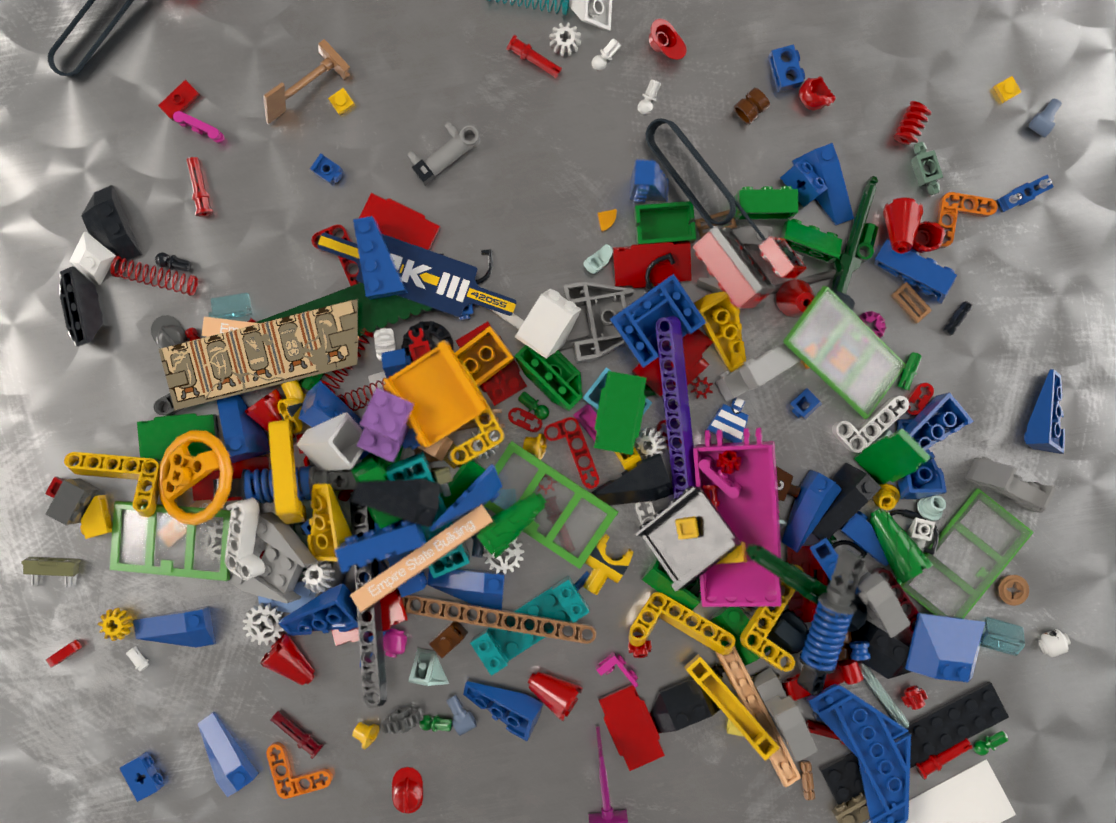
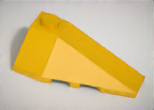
M722 291L705 295L694 302V305L706 321L702 325L704 331L713 342V346L727 369L733 372L744 365L746 361L745 347L741 334L742 324L739 318L740 308H736L729 301L730 297L726 292Z
M315 483L312 487L311 507L313 514L309 518L311 534L308 535L307 539L308 548L316 560L338 562L334 550L345 541L346 537L352 536L331 484Z

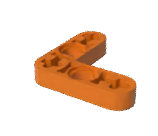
M948 192L943 195L939 202L936 223H939L944 229H950V231L945 232V238L948 241L942 243L940 248H945L953 243L958 213L988 217L997 211L996 201L991 198ZM951 197V201H959V204L953 203L949 206V202H946V199ZM965 200L972 201L973 208L971 210L964 207ZM988 203V207H990L991 210L986 212V208H978V206H984ZM944 215H948L951 218L950 225H945L942 222Z
M274 742L268 747L266 755L279 797L283 799L292 798L326 788L332 782L333 775L326 768L293 777L285 746L280 742ZM274 747L276 748V750H280V753L278 754V759L281 761H278L277 763H274L277 760L276 753L272 754ZM277 766H284L286 774L279 775L276 771ZM321 774L324 777H328L325 783L323 780H319L315 783L316 786H314V780L319 779ZM307 779L310 782L309 788H302L300 780ZM285 784H286V787H290V788H291L288 793H287L286 790H284V791L282 790V788L285 786Z

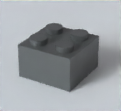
M80 478L65 479L45 515L64 525L81 523L80 520L94 496H98L99 488Z

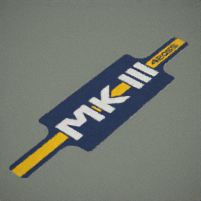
M322 233L318 248L356 262L359 268L356 280L364 283L357 244L328 233ZM382 234L408 292L398 296L457 317L462 315L464 308L468 304H477L508 316L513 314L517 301L479 287L475 281L478 271L477 267Z

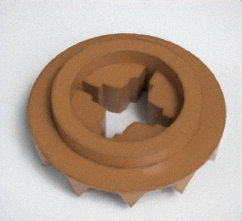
M1007 575L997 587L999 589L998 595L1008 605H1020L1029 596L1027 581L1018 575ZM1014 585V588H1017L1020 592H1013V595H1011L1012 593L1007 588H1012Z

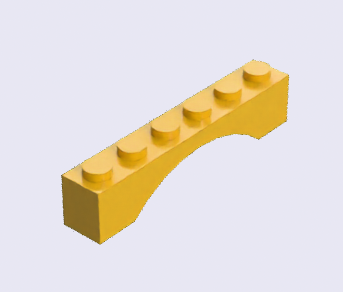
M699 654L684 666L686 671L717 704L765 761L780 748Z

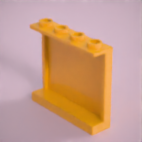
M444 340L437 344L438 347L393 376L383 379L386 383L384 388L388 393L414 404L406 423L410 429L415 430L417 433L415 437L421 446L424 445L425 448L434 445L489 409L449 343Z

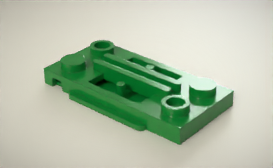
M612 371L607 372L605 388L601 390L595 422V430L597 432L594 448L633 455L635 439L639 437L646 400L644 395L645 377Z
M191 413L155 417L154 420L137 422L140 458H157L158 461H161L170 444L178 436L190 430L208 431L217 437L216 415L197 416V414ZM193 442L188 445L189 453L194 457L200 453L212 450L203 442Z
M902 428L864 448L854 459L880 485L889 481L895 482L917 471L918 466L921 463H926L930 456Z

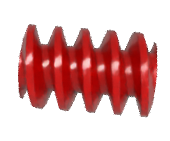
M917 101L910 102V106L907 107V112L903 115L900 126L897 128V133L893 136L899 143L910 145L911 142L917 143L918 139L914 136H921L922 133L918 129L925 128V125L921 122L927 123L928 118L926 116L932 114L924 104Z

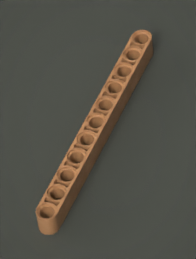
M412 594L401 597L405 612L410 614L584 644L593 642L597 636V631L592 625L573 623L571 621ZM415 599L421 604L419 610L413 608V601ZM433 603L439 605L440 610L438 613H434L431 610ZM452 606L458 608V615L456 617L450 614ZM471 609H474L477 612V618L475 620H472L469 617V611ZM490 612L494 613L497 617L495 623H491L487 619ZM508 616L515 618L516 623L514 626L507 624L506 619ZM527 619L534 621V629L526 628L525 622ZM550 622L554 625L552 633L545 631V623ZM569 625L573 628V635L566 636L564 634L563 628ZM584 629L592 631L593 637L591 639L583 637L582 632Z

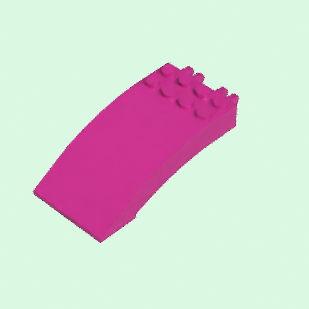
M744 428V442L724 443L722 430H717V444H712L710 430H705V444H697L693 448L696 487L702 488L704 485H716L699 468V462L705 456L712 457L713 464L717 467L719 453H723L726 450L736 451L737 457H741L739 471L735 470L734 473L728 474V479L733 483H739L742 490L736 498H730L718 488V501H720V505L717 507L718 512L739 541L746 543V549L749 544L754 543L757 546L761 545L781 558L774 441H763L761 428H756L757 442H750L749 428ZM710 490V499L712 500V491ZM748 555L747 562L714 565L700 576L702 607L781 606V581L777 576L752 561Z

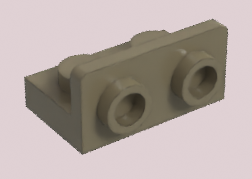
M865 792L859 793L860 795L852 797L847 802H843L840 805L837 804L831 810L838 823H863L870 819Z

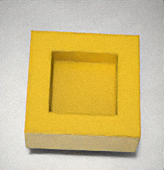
M1013 76L993 87L1002 103L1022 92Z
M344 88L328 98L339 115L355 106Z
M696 516L675 520L679 540L699 536Z

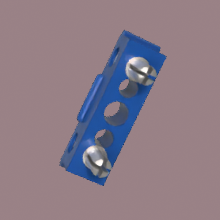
M1047 174L1031 183H1025L1013 189L1011 193L997 199L1002 211L1005 212L1017 205L1021 206L1035 199L1037 195L1054 186Z

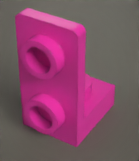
M613 652L596 666L597 672L602 676L604 673L606 675L611 673L615 669L614 665L617 664L635 688L638 686L636 681L638 676L632 669L628 671L624 666L626 662L620 654L616 656Z

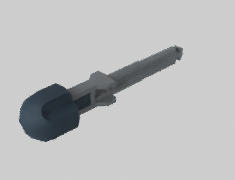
M758 606L740 608L752 617ZM769 606L770 611L775 609L773 606ZM784 610L766 638L787 653L795 654L803 650L809 630L800 617L791 610ZM761 618L758 623L764 626L765 620Z

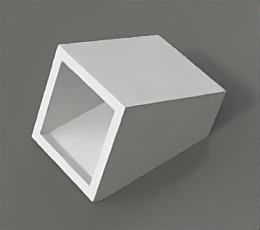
M548 289L540 295L515 338L543 357L548 358L564 346L581 309L574 302L562 297L559 292Z
M343 413L306 430L297 446L320 471L352 469L364 450L356 446L363 430L348 413Z

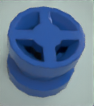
M853 641L849 643L852 649V654L850 655L852 660H867L871 658L868 652V647L870 646L868 641Z

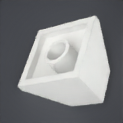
M569 0V7L581 21L605 31H611L612 0Z
M83 232L70 262L95 283L101 285L116 255L89 233Z

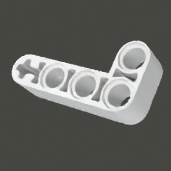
M904 396L891 397L857 429L850 422L839 421L833 425L832 433L850 452H862L864 448L873 443L908 410L909 401ZM896 401H900V404H899V407H900V408H895V409H893L894 407L897 406ZM883 412L887 415V421L885 423H883L880 419V416ZM842 424L845 425L847 429L844 435L840 434L839 427ZM868 426H872L874 430L871 436L866 433ZM854 439H858L860 443L857 449L852 446Z
M249 498L232 505L225 564L231 572L243 580H249L265 572L264 562L253 554L259 515V504L254 498Z

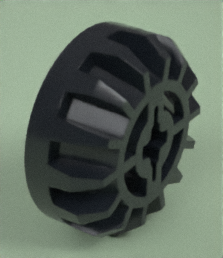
M421 321L411 326L407 333L404 334L401 349H405L406 355H410L413 363L409 345L414 344V341L410 339L408 332L412 331L413 336L418 337L420 334L419 328H422L424 331L422 340L429 341V344L432 345L431 350L438 347L435 341L432 340L431 334L438 338L439 342L447 341L454 351V341L451 334L444 326L434 321Z

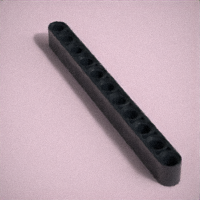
M352 493L350 496L352 535L360 537L364 535V532L375 529V521L372 519L367 506L351 501ZM365 515V521L361 523V517ZM373 558L372 562L362 567H358V564L354 565L356 591L379 575L378 560L376 558ZM369 573L370 577L369 580L366 582L364 578L365 575ZM379 600L363 612H360L357 607L363 701L368 707L383 706L387 701L381 600ZM371 612L372 620L369 622L367 615ZM371 632L374 635V639L372 642H370L369 640V634ZM372 652L375 654V660L373 662L370 660V655ZM373 673H375L377 677L375 682H373L371 678ZM374 693L378 695L376 703L373 701Z

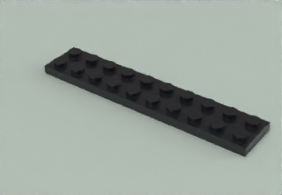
M987 682L909 722V726L906 729L911 734L910 768L916 766V763L920 764L928 760L930 755L936 756L966 738L969 739L1009 718L991 682ZM853 752L819 769L838 805L860 795L859 793L861 792L864 793L858 758Z

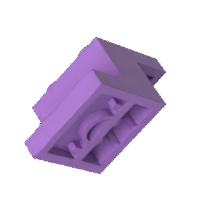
M376 388L360 422L364 430L356 446L394 463L409 430L406 422L414 404Z

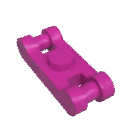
M176 111L173 114L174 121L180 126L192 127L191 130L199 135L205 133L218 144L224 141V135L217 128L181 111Z
M705 456L699 462L700 470L730 498H736L742 490L741 485L731 482L728 479V474L722 473L721 469H718L713 464L712 457Z

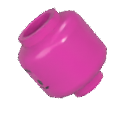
M390 628L383 636L385 656L396 658L397 654L405 652L408 637L404 634L403 630Z

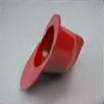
M661 18L656 19L652 23L649 34L651 48L671 59H682L686 55V45L671 23Z
M412 767L399 769L392 780L393 804L402 813L409 814L417 811L423 801L422 776Z

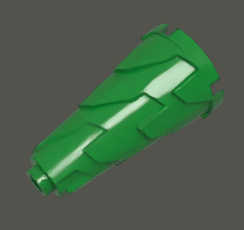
M535 492L523 500H518L508 508L491 517L493 522L479 531L478 539L491 555L494 553V558H498L510 547L509 545L536 519V516L546 507L544 504L547 501L541 493L536 494Z
M879 508L871 513L870 524L878 537L885 557L896 577L895 580L899 585L923 573V569H929L933 566L932 562L896 523L888 511H882Z

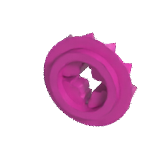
M868 311L859 316L864 323H871L875 320L874 327L876 330L872 329V331L879 338L884 335L887 327L885 326V319L879 313Z

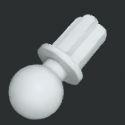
M612 39L604 49L600 50L602 54L592 59V67L597 71L603 70L607 65L606 60L609 59L611 61V57L621 47L620 43L616 39Z
M651 79L646 92L642 94L645 99L641 100L638 104V111L641 114L647 115L651 113L653 109L652 100H657L655 97L661 86L659 81Z

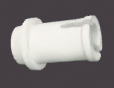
M137 646L126 653L136 666L135 670L141 672L150 665L148 663L149 660L144 658L137 649Z

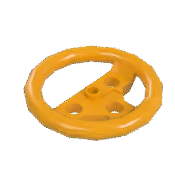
M190 430L178 436L164 453L159 465L158 474L160 500L168 514L181 524L197 526L213 519L225 505L231 491L233 470L229 453L219 438L208 431ZM193 442H203L212 450L200 453L194 457L190 455L188 445ZM220 469L219 487L213 501L204 510L197 513H187L178 507L175 502L177 497L212 471Z

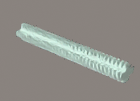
M862 662L858 663L864 676L863 678L867 680V685L870 684V689L874 690L873 692L878 696V700H881L880 702H882L881 704L885 706L886 710L888 709L887 712H889L890 716L892 715L891 718L904 728H907L909 726L908 720L903 716L901 710H899L884 687L880 685L881 683H879L869 667Z

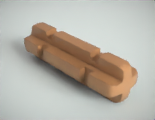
M802 761L800 767L803 771L801 776L804 798L806 800H814L815 791L813 790L812 765L810 761Z

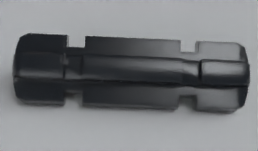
M964 301L943 331L950 336L953 335L957 330L956 327L961 325L967 317V313H970L973 305L968 301Z

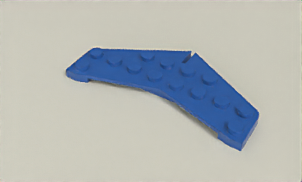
M833 684L822 690L818 695L807 698L806 700L810 708L858 758L870 823H906L909 817L911 734L908 733L909 730L839 684Z

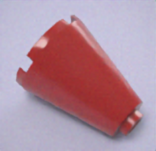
M912 198L893 199V203L885 205L883 215L892 249L897 253L903 254L912 249L923 216V206L921 203L920 205L917 204L916 200Z
M792 279L784 282L777 291L776 304L778 309L786 316L800 317L815 296L808 283L803 280Z
M277 388L245 410V413L267 432H269V422L282 420L278 410V402L282 398Z
M283 634L271 646V650L268 653L266 652L260 661L263 667L300 685L305 683L308 685L315 677L313 674L315 670L287 634Z
M542 672L533 673L528 680L530 684L529 689L561 721L565 720V716L568 717L578 701L576 696L583 691V688L577 684Z

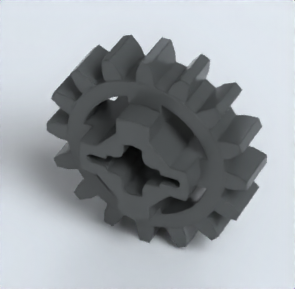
M399 708L393 713L388 714V717L382 720L380 724L384 733H405L411 728L416 727V724L423 720V714L419 708Z

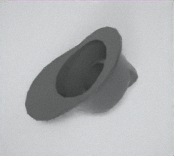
M162 315L156 318L151 326V335L160 349L189 342L190 340L187 338L185 330L179 321L172 316Z

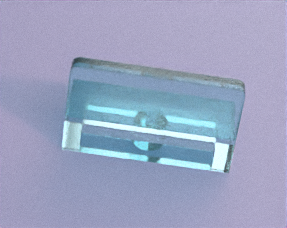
M241 293L212 298V312H208L209 317L220 319L252 315L249 294Z
M990 617L985 619L986 631L982 635L980 646L1017 656L1025 647L1023 627Z

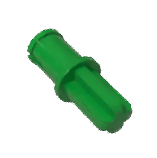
M915 352L910 354L897 387L904 388L907 391L910 390L914 376L918 374L916 371L922 355Z

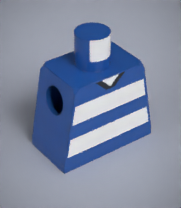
M736 397L731 406L722 404L705 430H710V433L715 435L717 430H722L723 439L732 443L742 442L744 428H746L749 415L741 412L745 401Z

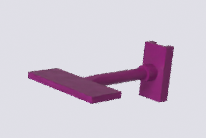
M597 726L596 734L600 761L599 777L603 807L601 808V813L588 814L589 823H628L627 810L613 811L610 805L600 727Z

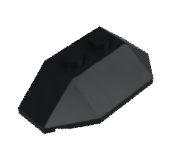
M113 185L94 192L81 215L88 233L116 255L115 257H121L122 260L126 258L129 261L141 256V250Z
M69 267L60 271L59 295L67 332L74 341L75 346L80 347L93 340L103 324V315L95 284L77 268Z
M868 620L860 629L851 632V642H869L868 652L871 658L859 660L887 679L912 672L905 669L910 647L894 637L891 638L887 632Z
M692 678L660 691L650 715L659 734L683 729L713 716L721 709Z

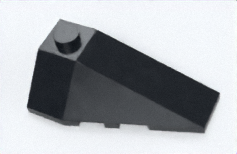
M660 453L636 463L637 467L631 471L625 470L617 480H610L591 492L608 505L656 501L674 494Z
M847 462L843 464L831 479L842 490L812 531L819 541L833 536L881 489L869 474Z
M414 478V480L395 479V481H357L351 501L412 523L432 527L438 511L440 483L422 478Z

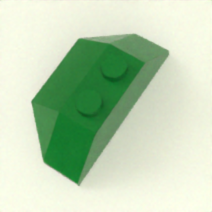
M525 345L514 355L525 376L553 403L570 411L583 398L581 372L559 350L545 358Z

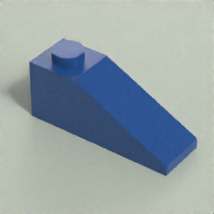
M858 511L839 531L861 547L877 562L887 567L889 563L872 525L867 521L868 517Z

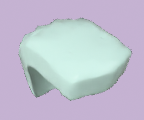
M605 244L600 250L588 257L583 262L586 270L595 274L604 269L613 256V248Z

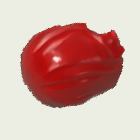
M821 76L818 78H807L799 90L800 100L809 110L814 111L830 106L836 100V96L831 93V90L828 89Z
M921 222L912 248L919 253L939 249L946 235L945 229L936 222Z

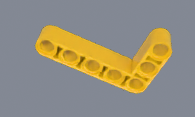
M459 359L460 363L464 367L465 371L467 372L475 387L479 391L480 395L484 399L485 403L489 407L488 403L486 402L484 396L482 395L480 389L478 388L465 363ZM490 407L484 412L490 415V422L488 424L481 423V415L474 418L482 433L452 450L451 459L454 463L466 464L503 442L505 438L504 431ZM494 430L500 433V439L496 442L490 438V434ZM476 440H480L483 443L482 450L478 452L473 448V443ZM459 450H463L466 454L463 461H459L456 458V453Z
M289 419L269 422L276 514L285 524L306 522V509L298 498L291 422Z
M71 452L66 455L64 463L74 474L138 480L133 499V508L144 518L151 517L155 513L159 498L158 474L160 465L155 459ZM99 462L96 467L92 468L95 463ZM118 464L115 469H111L113 465ZM133 466H137L135 470L130 471ZM156 467L154 472L149 473L152 468ZM152 485L150 490L145 491L147 486ZM148 503L147 507L141 510V507Z
M794 565V566H796L797 568H799L800 570L803 571V569H802L800 566ZM781 581V585L785 587V593L781 595L782 605L775 606L773 611L769 610V606H758L743 630L740 642L745 648L773 667L788 672L794 668V658L766 638L795 592L793 588ZM761 618L765 620V625L762 628L758 626V621ZM753 635L755 638L754 643L749 645L748 637ZM766 646H770V654L765 656L764 649ZM782 657H786L787 662L782 667L780 660Z
M655 592L650 596L629 631V642L633 646H641L645 643L659 619H662L721 655L730 654L735 645V638L731 633L660 592ZM659 601L662 603V606H655L653 602ZM676 611L679 615L672 616L669 612ZM648 616L652 618V621L646 622L643 618ZM693 621L696 626H689L686 622ZM710 631L713 636L708 637L703 632ZM639 632L643 636L641 638H636L633 635V633ZM721 641H727L730 646H723Z

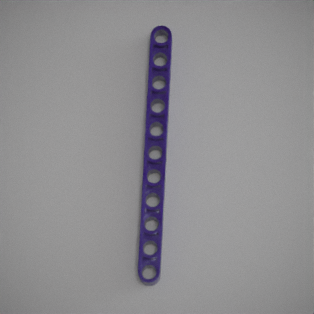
M668 316L657 321L656 334L674 499H679L684 495L683 491L690 486L696 487L681 323L676 316Z

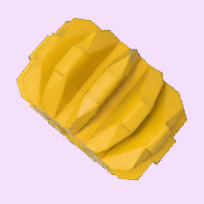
M120 608L109 609L106 611V614L100 616L102 621L98 622L97 625L102 626L103 629L99 630V633L105 632L104 639L110 637L111 641L122 640L125 638V635L130 634L129 628L133 624L128 622L132 616L126 617L127 610L120 612Z

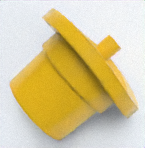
M539 433L538 437H525L523 449L541 460L547 449L546 437L543 433Z
M880 484L881 489L873 496V501L878 507L884 510H891L899 502V490L891 484Z
M359 722L353 730L352 737L362 743V749L365 750L376 740L380 730L379 725L374 723L368 726Z

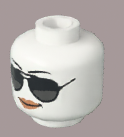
M1058 629L1041 634L1040 640H1038L1041 651L1049 657H1056L1067 653L1068 645L1071 644L1066 633L1063 634Z

